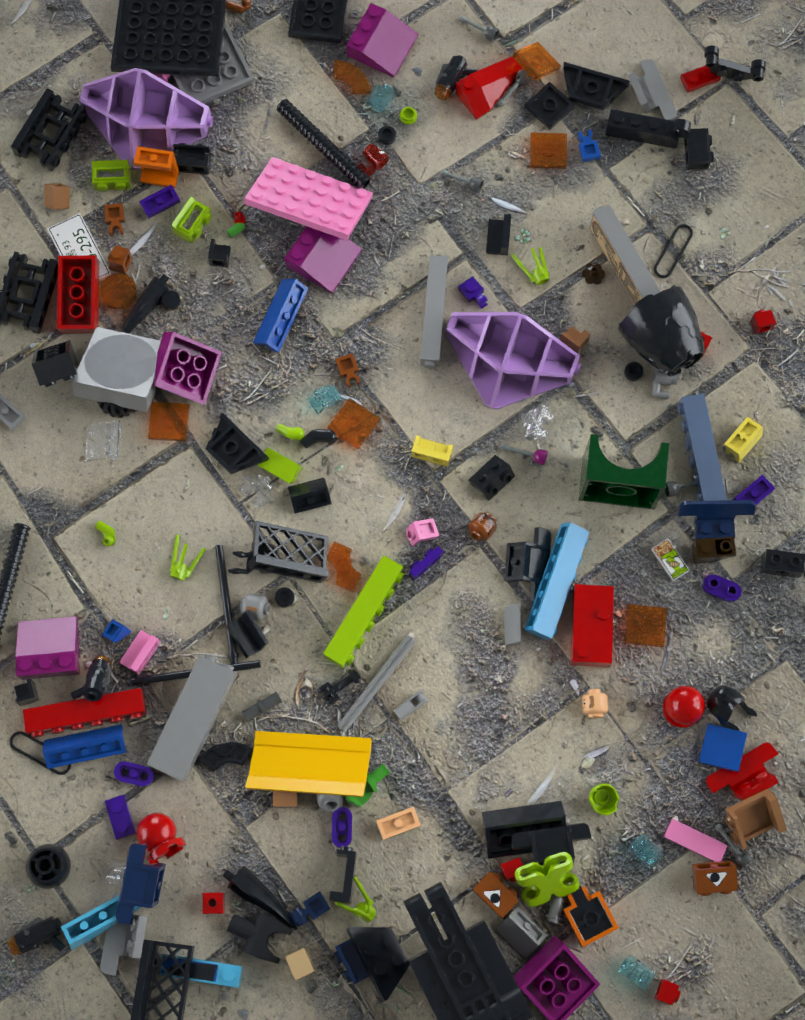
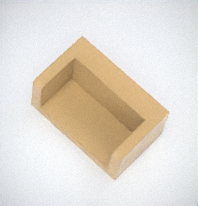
M306 948L285 956L295 980L316 972Z

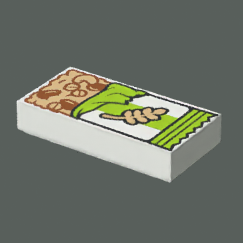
M669 539L651 549L672 581L690 571Z

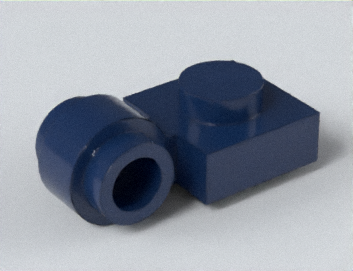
M319 891L303 902L306 907L305 910L298 907L292 911L290 919L294 925L297 924L300 927L309 921L307 919L309 914L314 920L331 908Z

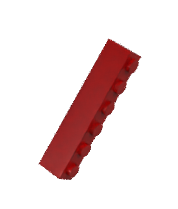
M141 688L104 694L101 700L94 702L82 698L22 709L25 733L30 736L32 735V738L42 737L47 732H52V734L63 733V729L69 728L71 730H81L83 726L90 724L91 727L103 725V722L106 721L119 723L123 721V718L128 717L131 720L140 719L142 715L147 714L144 691Z

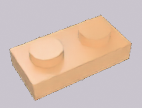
M414 807L376 820L383 840L421 826Z

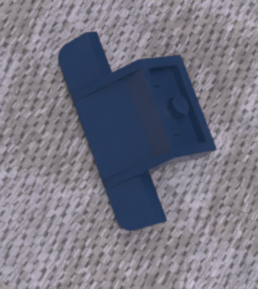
M752 500L683 501L679 506L678 516H695L696 540L733 536L735 539L734 519L736 515H755V503Z
M132 844L129 847L116 911V920L119 923L132 924L135 906L153 908L159 902L166 864L159 862L154 865L143 864L147 844Z

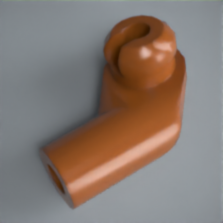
M227 0L226 9L235 13H242L250 9L251 0H241L238 4Z

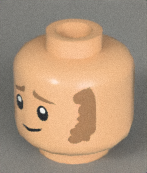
M600 689L588 690V693L582 696L583 713L588 715L590 719L603 718L604 714L608 712L607 695L600 693Z

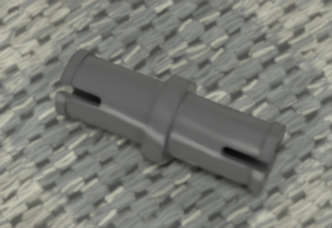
M275 691L265 699L257 700L256 704L243 710L242 713L247 722H250L262 713L264 715L268 713L269 709L282 703V700Z

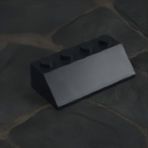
M562 801L482 812L488 859L532 853V848L512 850V835L515 832L566 825Z

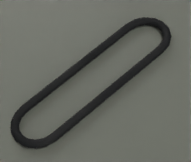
M679 225L672 234L654 267V272L658 277L666 278L673 272L693 236V230L689 225ZM679 228H688L690 236L671 270L666 275H660L657 272V266Z
M22 731L13 733L10 737L11 748L47 768L45 763L16 748L13 745V738L21 734L42 746L44 743ZM69 764L68 768L63 772H59L53 768H50L49 770L56 774L64 775L68 773V771L70 770L71 764Z

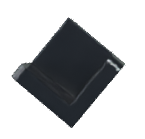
M211 238L208 255L210 266L228 268L231 247L218 245L215 239Z
M26 679L27 683L14 686L17 696L15 702L19 706L40 701L35 682L32 679Z

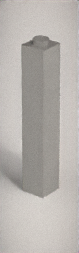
M430 255L420 366L430 369L439 367L448 256Z

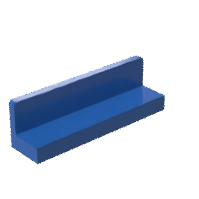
M283 279L253 341L254 344L265 345L273 352L279 353L307 293L308 288L297 279Z
M122 724L44 740L43 755L47 769L126 753Z

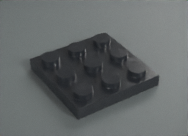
M294 0L288 37L341 43L348 0Z

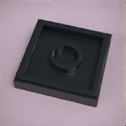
M549 82L525 104L524 108L551 130L575 108V104Z

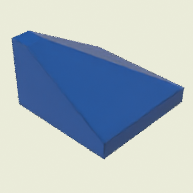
M112 619L101 635L116 643L129 635L131 631Z

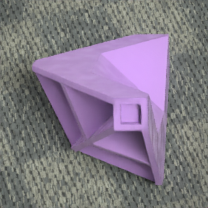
M138 68L84 84L79 99L81 105L85 106L88 117L120 159L128 160L130 168L135 170L141 169V167L134 166L133 163L137 146L173 152V144L186 143L190 145L206 137L208 128L212 127L213 116H211L207 105L152 73Z
M453 312L446 328V337L486 406L494 409H500L571 383L574 374L578 375L581 364L578 363L579 354L531 318L517 312Z

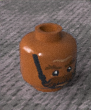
M487 512L478 513L468 525L471 537L477 541L488 540L497 529L494 516Z

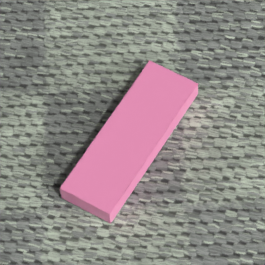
M673 818L663 836L713 862H720L728 846Z

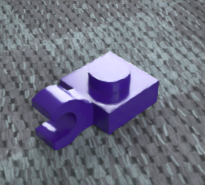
M473 276L458 286V290L469 303L475 300L481 309L488 305L486 303L488 299L482 294L484 293V288Z

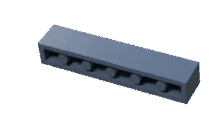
M705 395L684 396L679 404H677L678 414L682 415L681 429L686 434L685 448L690 453L688 463L689 467L693 468L692 482L693 486L697 487L698 492L696 493V501L727 500Z

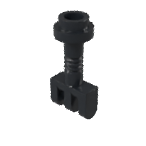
M356 669L348 670L349 675L339 681L338 684L336 683L334 686H331L327 682L317 689L319 693L325 689L327 690L321 696L323 700L331 696V699L326 702L327 706L340 699L336 694L353 681L355 684L359 682L358 680L361 677Z

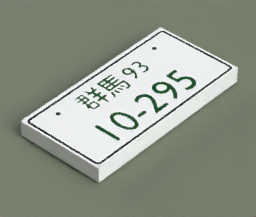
M80 213L47 228L60 256L96 255L99 260V281L112 276Z

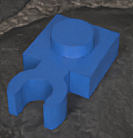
M588 129L587 137H584L581 131L578 133V140L582 142L579 143L578 148L583 162L601 158L597 140L591 141L592 131Z

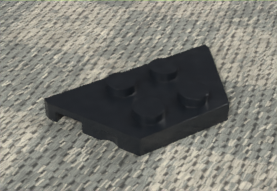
M567 62L563 64L568 97L573 102L604 110L629 87V80Z
M223 413L220 414L219 418L221 420L218 427L214 428L212 438L208 441L205 449L230 474L269 460L268 456Z
M349 927L346 931L381 1001L384 1002L388 1000L410 964L392 928Z

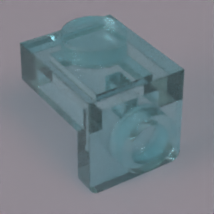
M385 83L383 85L377 84L367 104L383 113L391 98L396 96V93L393 92L391 86Z
M333 384L316 389L309 398V402L317 414H320L326 407L338 404L342 400Z
M645 833L637 836L630 845L633 854L649 870L664 858L663 853L649 840Z
M631 955L622 963L618 971L644 991L656 975L649 967Z

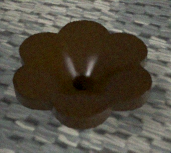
M589 263L582 271V276L587 284H600L601 280L605 277V272L600 264L593 265Z

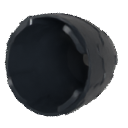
M673 285L671 288L655 295L649 294L633 305L632 311L619 323L618 330L629 345L649 364L668 376L678 375L682 372V368L688 369L692 367L705 353L704 341L701 336L697 316L688 297L680 286Z

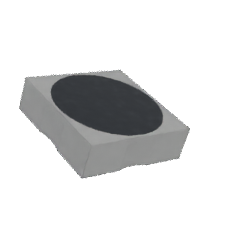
M96 327L77 369V374H75L72 380L74 396L148 412L155 395L156 386L153 385L158 348L161 341Z

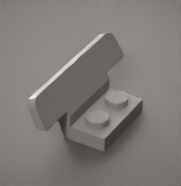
M651 59L639 61L645 76L637 78L635 72H633L628 77L645 113L660 109L664 119L674 120L677 116V111L655 62Z
M115 893L112 899L119 896L120 893ZM133 915L131 925L118 922L106 930L100 965L102 973L116 976L119 956L141 958L147 916Z

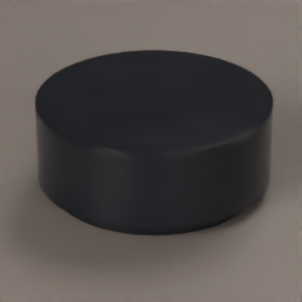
M391 126L380 128L378 132L379 141L384 145L394 143L396 140L395 129Z
M170 290L163 294L162 303L166 309L175 310L180 306L181 299L176 291Z
M630 362L624 369V376L632 382L638 381L643 375V367L638 362Z
M284 587L276 592L275 600L280 607L287 608L294 603L295 596L291 589Z

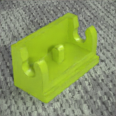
M267 447L264 453L268 456L269 460L257 465L289 484L294 483L303 467Z

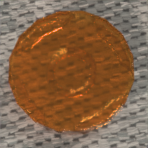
M111 274L103 280L100 286L101 299L105 305L112 309L127 308L135 301L137 296L136 284L126 274Z

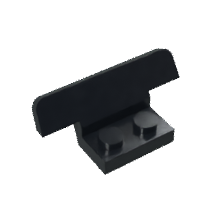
M535 527L534 543L526 541L507 543L504 581H525L531 583L530 602L535 600L550 557L551 533L549 530L541 527Z
M586 823L515 832L511 837L512 850L532 848L533 862H537L541 866L547 857L560 852H566L571 855L574 865L573 842L591 839V833Z

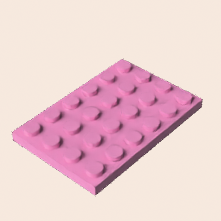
M272 157L246 195L244 204L348 240L370 203L373 192L363 188L358 189V187Z

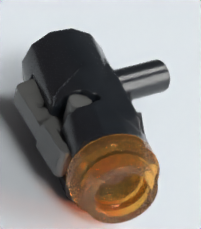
M453 56L448 64L442 65L436 81L435 96L441 100H447L456 89V83L465 76L478 71V69L467 68L468 64L463 56Z
M99 655L92 660L86 675V683L83 687L70 693L73 700L84 696L91 702L101 700L105 687L110 683L112 672L108 657Z
M53 916L45 920L37 917L19 929L16 935H13L7 941L8 946L14 956L40 948L39 945L43 943H51L61 952L66 947L57 938V936L61 935L62 924L59 918L55 919Z

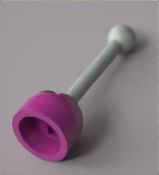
M507 444L502 446V450L505 452L512 451L532 456L537 464L545 465L548 455L547 450L540 449L531 453L509 447Z

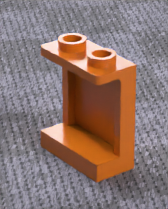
M137 146L133 163L134 166L141 167L140 182L164 187L172 185L175 188L179 170L174 152Z

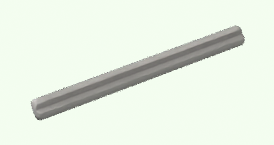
M407 635L342 718L337 725L339 730L345 733L414 645L415 640L411 636Z

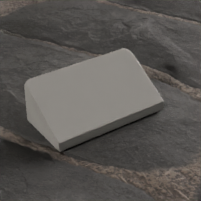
M519 603L504 608L505 645L507 646L519 645L521 643V611Z

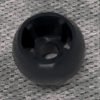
M44 844L37 847L31 852L26 862L28 878L37 887L43 889L60 886L68 878L71 870L69 855L62 847L55 844ZM56 857H59L60 860V870L57 869L58 864L55 860ZM46 860H49L51 863L48 871L42 869V864ZM55 872L57 873V875L52 879L47 880V878L45 877L46 875H52Z

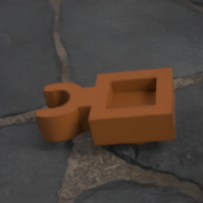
M123 204L104 205L106 224L110 225V235L114 236L113 231L115 229H119L120 234L123 235L124 230L120 224L125 223Z
M353 353L336 358L335 362L341 378L347 377V388H351L349 383L351 380H355L357 385H360V379L355 374L359 372Z

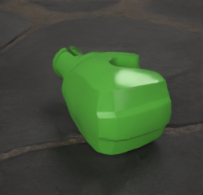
M382 763L373 772L367 773L363 797L344 796L346 801L356 808L365 804L373 792L375 793L378 790L376 784L390 774L386 766Z

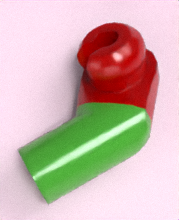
M240 211L234 214V226L226 231L230 238H233L245 229L246 217Z

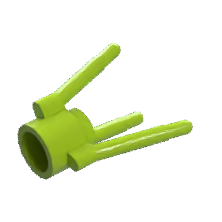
M539 247L542 266L534 248H531L537 266L532 271L533 274L526 269L514 254H511L514 261L529 277L531 283L536 282L539 286L550 280L542 247Z
M177 534L172 565L169 571L171 572V577L184 581L186 577L190 578L191 572L203 556L206 548L201 550L189 569H187L188 565L183 564L188 544H184L179 562L176 563L180 535Z
M354 876L353 880L366 901L358 903L356 908H351L339 901H336L335 904L353 913L355 916H359L365 922H371L376 916V909L372 907L374 902L369 898L358 878Z

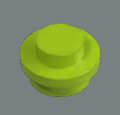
M412 107L403 108L399 115L401 122L406 125L415 123L417 120L416 110Z

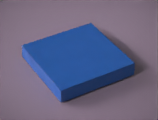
M708 724L699 763L739 773L747 733Z

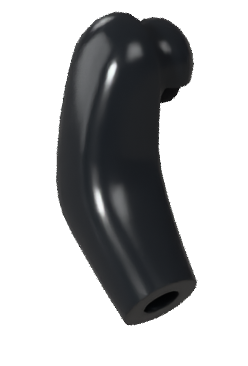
M314 429L300 443L305 448L317 442L333 444L336 442L337 437L336 433L332 430Z

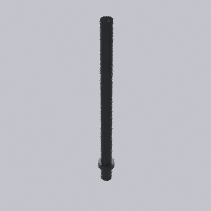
M216 545L225 625H227L233 619L223 545ZM226 628L229 648L228 659H230V664L238 663L239 653H237L236 642Z
M256 660L229 665L234 667L233 671L261 668V661ZM192 669L149 676L148 674H143L142 677L132 678L131 681L133 686L141 684L148 686L149 683L184 679L189 677Z

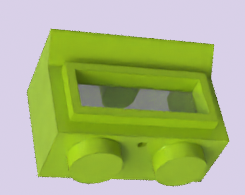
M128 160L91 161L92 184L95 190L107 191L116 189L123 191L131 189V168Z
M190 196L171 224L174 234L193 243L195 239L201 236L205 224L207 225L211 221V210Z

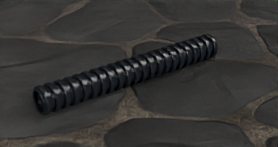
M284 99L278 104L277 112L284 116L293 127H296V130L307 138L316 149H319V152L323 153V156L330 160L339 171H342L343 175H346L351 182H354L358 189H364L368 186L371 178L362 169H359L355 162L347 158V155L343 154V151L339 150V147L332 143L323 132H320V129L316 128V125L309 121L300 110H297L296 106H293L288 99Z
M15 523L13 525L15 529L12 530L13 535L10 536L12 540L9 541L10 546L7 547L8 552L5 554L7 558H4L5 564L2 565L4 569L1 570L2 575H0V635H2L1 629H4L3 623L6 621L4 620L7 617L6 612L9 610L7 608L10 606L9 600L12 599L11 594L14 592L12 588H15L14 583L17 581L15 577H18L17 571L20 570L18 566L21 565L20 560L23 559L21 555L25 552L23 548H26L25 543L28 541L26 537L29 536L28 531L31 530L28 525L22 523Z

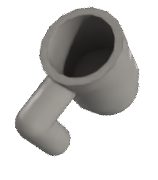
M654 368L653 397L669 399L670 392L660 391L661 385H676L678 375L668 376Z

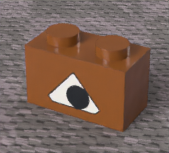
M732 860L692 864L693 888L697 894L709 896L717 892L730 894L732 891H738L737 867Z
M489 871L472 891L502 919L519 901L517 898L518 893L510 886L506 888L502 884L503 879L496 872L492 874Z

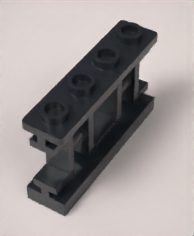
M47 88L11 145L14 155L20 158L23 156L26 159L30 152H33L42 157L40 160L41 166L47 167L52 172L55 167L59 166L62 155L68 151L70 142L77 136L81 124L86 122L88 115L85 106H79V104L75 103L72 110L60 105L62 102L60 95H55L52 90ZM51 108L58 112L55 117L48 114ZM64 116L72 118L69 125L62 121ZM48 123L60 128L54 139L42 134ZM33 137L40 141L37 147L30 144ZM47 144L54 147L51 154L44 150Z
M14 251L13 257L11 256L9 259L8 273H5L3 278V288L0 290V325L7 326L10 317L24 320L23 327L25 330L30 329L33 333L40 334L58 278V261L51 258L48 261L44 258L41 267L27 264L28 257L26 254L20 255L19 252ZM19 267L21 270L28 271L26 277L17 276ZM35 273L45 275L43 283L34 279ZM20 284L35 287L31 300L16 297ZM9 301L10 303L17 304L16 311L6 309ZM25 306L34 308L32 317L30 314L23 313Z

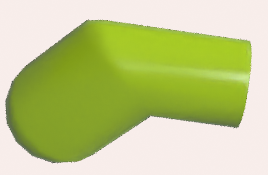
M281 423L276 427L278 433L289 439L300 441L305 436L304 430L300 427H287Z
M99 520L95 529L103 533V544L105 546H113L116 541L114 528Z

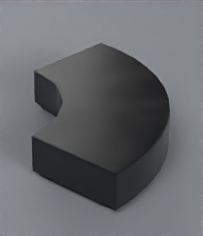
M238 742L223 743L208 749L200 756L198 761L214 772L220 766L227 763H236L243 766L252 753L253 748Z

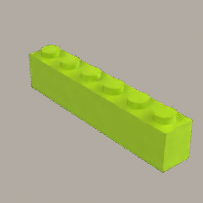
M383 555L324 651L323 656L325 659L342 669L346 665H351L355 658L353 653L356 649L362 647L365 641L363 639L366 632L370 633L375 625L373 620L376 616L382 614L385 608L383 604L386 599L390 600L395 592L393 587L396 583L400 584L405 575L403 573L404 566Z

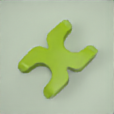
M560 852L547 857L542 866L537 862H532L519 867L515 871L517 883L522 887H526L522 892V900L526 906L535 907L544 904L550 900L551 894L557 897H564L579 889V879L575 874L569 872L573 868V860L570 854Z

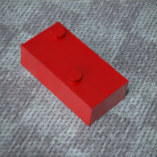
M96 255L58 256L57 330L61 334H93L96 327H99V260Z
M574 585L572 592L571 666L607 668L611 666L614 586Z

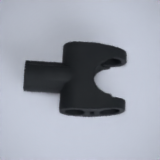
M260 912L255 922L234 914L227 929V932L246 940L242 949L243 952L279 964L280 958L274 956L268 949V939L277 932L291 935L293 931L278 920Z

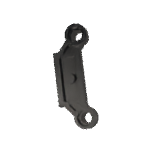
M717 46L705 47L704 57L706 58V67L710 68V73L720 77H727L734 81L753 79V81L760 82L764 79V71L766 70V62L764 60H753L751 67L719 58V48Z

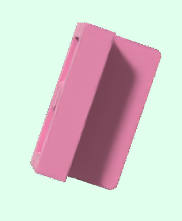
M141 630L120 660V663L140 675L160 645V640Z

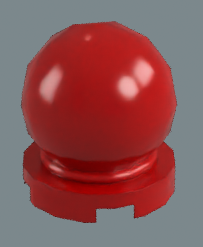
M678 686L672 689L664 698L662 714L670 725L688 728L703 716L705 710L704 698L693 687Z
M154 812L145 816L137 827L138 843L147 844L146 850L150 852L147 860L150 865L158 863V859L164 856L169 859L186 846L182 837L176 838L177 829L174 821L163 813Z

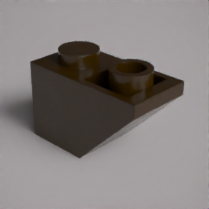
M734 536L695 540L692 544L694 564L711 563L736 556Z

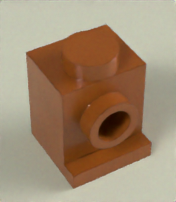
M115 245L108 256L110 263L108 268L126 274L133 259L130 250Z

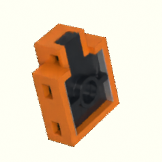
M584 886L566 896L570 906L562 911L581 948L619 929L600 891L590 895Z

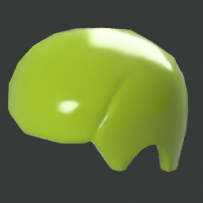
M599 783L591 789L588 801L591 808L598 814L611 815L617 810L619 796L616 789L610 784Z

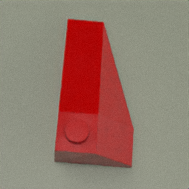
M511 56L471 73L457 82L456 95L477 120L494 108V105L502 98L504 92L515 82L517 73L520 69L524 70V68L514 56Z

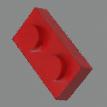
M705 65L681 74L680 79L688 93L718 82L721 77L710 73V68H707Z

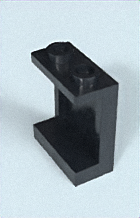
M341 846L340 850L336 849L335 854L336 856L347 857L343 892L330 891L329 900L351 904L357 853L353 851L352 847Z

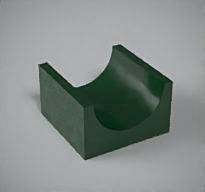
M590 434L582 458L578 501L654 510L666 488L669 443L661 442L653 461L646 466L626 469L611 463L601 451L598 440L599 435Z

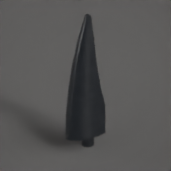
M163 274L160 279L153 277L135 303L120 332L129 334L161 302L163 294L169 291L165 285L169 280L168 276Z
M243 866L236 875L228 869L225 871L223 877L230 882L227 887L235 894L272 914L296 931L298 929L279 900L249 869Z

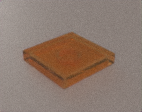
M539 42L515 51L512 56L535 81L558 71L561 67Z
M531 132L530 168L566 169L567 133Z
M349 398L329 424L328 429L334 431L337 436L356 449H359L380 422V418Z
M152 402L148 439L187 442L190 405Z
M628 604L624 643L664 647L667 608Z

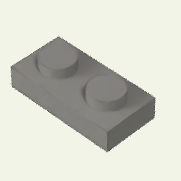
M0 394V420L14 431L26 417Z

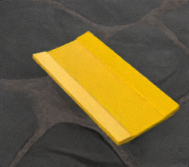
M255 731L254 749L245 788L363 797L372 739Z

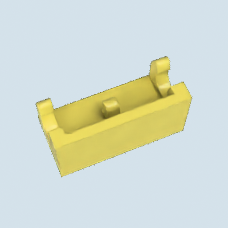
M747 417L724 443L726 453L728 455L732 453L735 456V461L740 463L762 437L763 426Z
M416 435L411 457L448 467L453 445L441 444Z

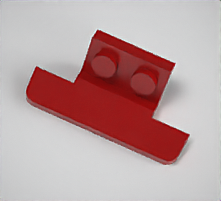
M763 743L742 756L739 773L721 768L707 777L706 784L711 793H715L728 785L735 797L743 801L779 783L776 776L767 772L763 763L779 755V753L770 743Z

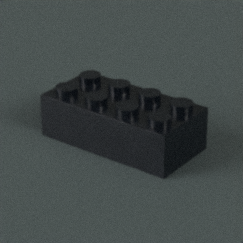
M68 340L34 351L32 367L39 386L45 385V387L56 384L57 380L63 379L67 381L75 377L78 361L71 341Z

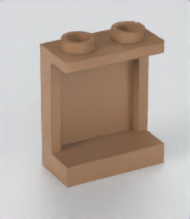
M769 789L725 809L727 813L726 823L733 832L730 834L735 845L739 844L743 850L747 848L745 841L774 827L779 833L787 830L778 799Z

